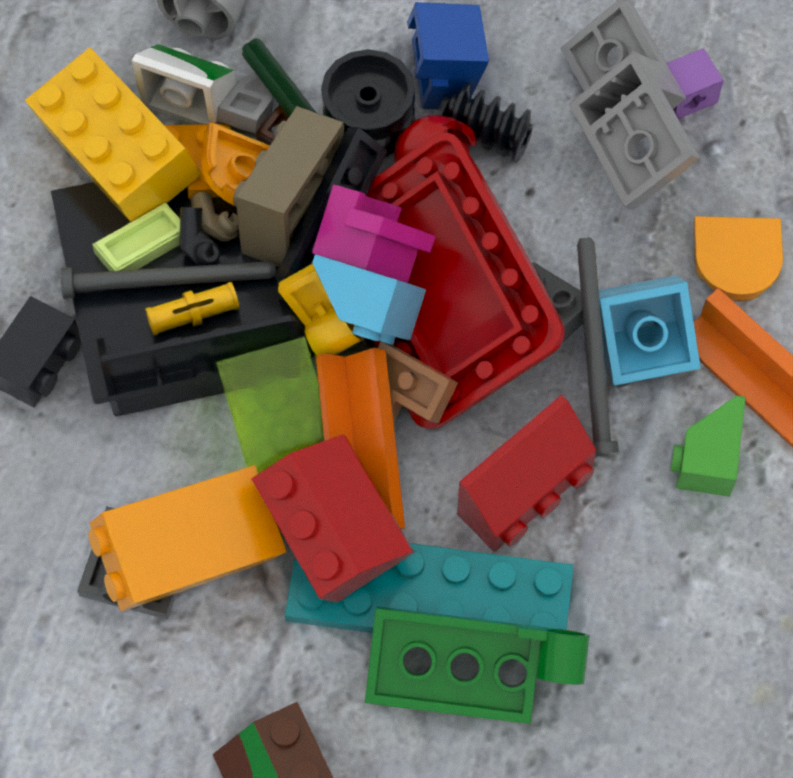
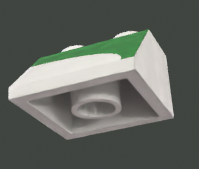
M159 44L134 55L132 64L140 100L148 109L191 124H209L210 122L222 124V122L217 121L218 107L236 84L235 70L230 69L219 61L209 62L194 57L181 48L171 49Z

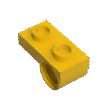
M313 263L279 282L278 292L305 325L307 341L316 355L322 353L337 355L364 340V337L352 334L353 324L339 320Z

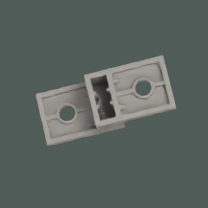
M617 0L560 49L584 91L569 105L624 207L634 210L697 162L700 157L673 111L675 107L686 100L684 93L631 0ZM618 46L620 51L618 61L615 65L608 67V53L612 48ZM644 137H648L650 141L649 152L644 158L638 159L636 155L637 144Z

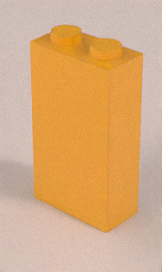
M255 465L102 512L89 523L91 529L88 536L91 548L97 557L101 556L107 572L104 577L106 591L113 602L117 601L120 612L270 562L287 552L276 521L251 479L258 475Z

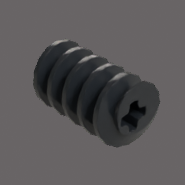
M465 83L459 92H454L449 98L442 115L454 118L469 126L474 132L476 142L481 138V146L485 150H490L497 144L496 149L499 156H507L512 151V160L517 163L523 156L532 135L533 124L530 123L531 110L527 109L520 118L515 117V103L512 102L503 112L500 110L501 97L496 96L489 105H486L485 90L481 89L472 99L469 97L471 86Z

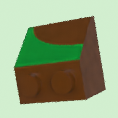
M298 702L252 722L213 754L223 778H333Z

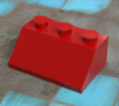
M562 394L459 482L457 515L494 553L504 544L511 547L517 543L527 532V524L538 514L542 518L546 517L559 505L562 499L560 495L571 485L575 489L579 488L594 473L592 467L596 448L570 403Z
M343 434L291 452L251 478L319 599L338 603L415 553L349 440Z

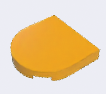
M210 122L204 131L201 155V171L204 179L219 197L234 205L233 198L238 184L242 180L246 181L254 170L259 153L262 150L267 151L270 145Z
M695 216L693 221L694 265L700 280H703L713 290L719 288L733 301L755 299L775 283L783 264L781 218Z

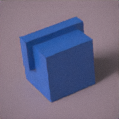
M415 2L407 25L408 29H416L412 38L416 64L414 73L415 78H418L422 109H438L443 98H450L454 92H459L465 83L471 86L469 96L471 98L489 63L480 5Z

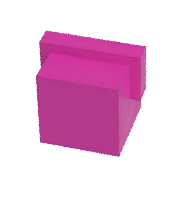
M333 184L312 253L408 283L418 250L431 253L436 236L398 223L402 207L365 196V193Z

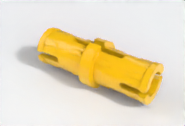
M228 282L225 285L193 294L192 290L182 293L183 298L151 308L147 307L145 312L152 334L157 335L160 332L192 323L193 327L201 325L202 319L230 310H237L240 307L232 282Z

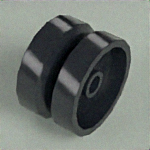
M366 49L350 52L335 60L326 71L321 87L323 115L344 122V135L347 128L359 127L388 151L385 157L393 154L398 137L415 121V87L412 74L404 63L387 52Z

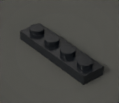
M347 128L274 277L281 282L312 264L315 256L312 251L333 184L365 193V196L367 195L388 151L361 128Z

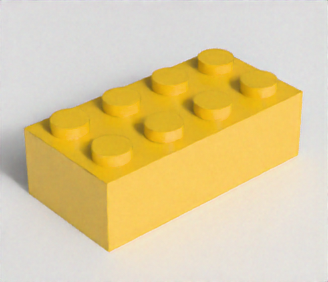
M91 47L24 100L47 131L129 222L134 221L165 202L168 203L202 175L187 149Z

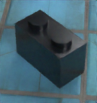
M30 296L0 339V390L35 408L42 396L47 397L54 389L58 379L57 374L64 363L73 360L81 347L76 319Z

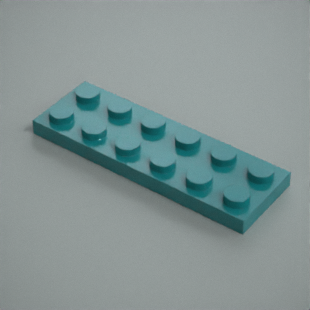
M409 543L415 553L346 598L335 603L319 599L295 557L285 611V621L368 633H373L375 609L377 606L567 630L574 565Z

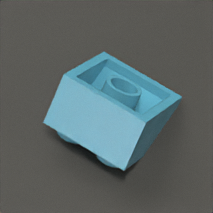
M315 254L312 262L339 320L354 325L352 334L393 345L395 337L411 340L426 289Z
M674 275L599 290L604 358L614 386L701 369L688 284L685 280Z

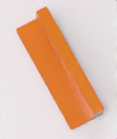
M717 288L706 298L701 315L694 321L699 360L736 396L746 397L745 404L793 447V355Z
M371 348L345 357L325 353L316 356L324 441L342 434L347 437L400 529H405L386 350Z

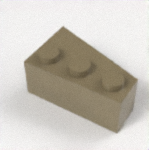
M296 106L288 120H283L278 125L273 142L267 151L262 150L259 153L254 170L246 181L242 180L238 184L234 193L233 203L237 206L242 254L263 262L270 261L276 267H280L344 137V122Z

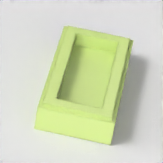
M165 202L93 243L94 254L109 271L138 270L179 246L180 218Z

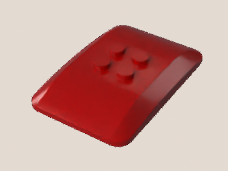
M448 132L438 133L375 177L366 196L402 207L398 223L436 236L431 253L418 250L408 284L426 289L411 340L395 337L393 343L397 348L458 382L439 423L430 422L407 408L411 418L417 425L425 429L436 430L552 355L560 348L564 340L565 329L543 283L507 217L465 145L457 136ZM372 340L375 347L378 348L381 341Z

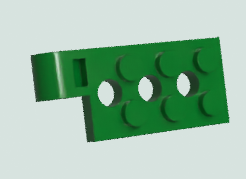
M377 606L375 609L364 703L531 724L536 677L554 683L584 684L590 635L564 629ZM420 647L430 654L432 664L427 671L413 673L406 667L404 655L411 648ZM468 653L477 659L479 670L474 677L461 679L453 673L451 662L459 654ZM510 659L520 661L527 671L524 680L517 685L504 683L498 674L499 667L503 662Z

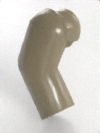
M198 192L191 197L192 208H202V231L207 236L220 242L230 241L237 236L239 224L236 214L232 213L230 218H228L227 211L222 212L220 215L215 214L210 193Z

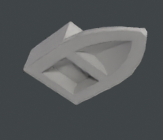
M252 73L235 84L219 105L217 121L234 126L239 130L256 134L272 112L274 97L256 73Z

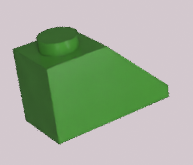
M735 396L688 428L682 445L674 444L670 471L678 472L677 489L730 497L737 481L746 397Z

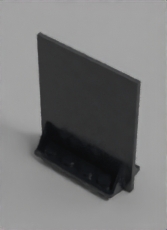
M94 182L52 190L51 195L66 268L73 267L74 274L109 272L94 254L92 244L130 222ZM188 186L167 203L179 218L181 207H192L191 199L188 198ZM221 197L212 198L215 214L220 215L222 212L227 211L228 218H230L232 213L237 215L236 206L226 202ZM239 229L237 236L230 241L220 242L211 238L219 246L221 252L219 260L214 265L263 262L242 254ZM179 245L138 270L199 265L190 259L181 250ZM274 277L261 280L230 281L238 298L239 309L202 319V324L193 327L192 323L160 332L157 335L152 334L145 308H151L183 298L182 293L192 290L193 294L225 285L228 282L76 291L75 298H72L93 402L95 404L110 402L114 416H122L299 377L301 375V360L312 358L315 356V353L307 341L305 325L278 292L280 281Z

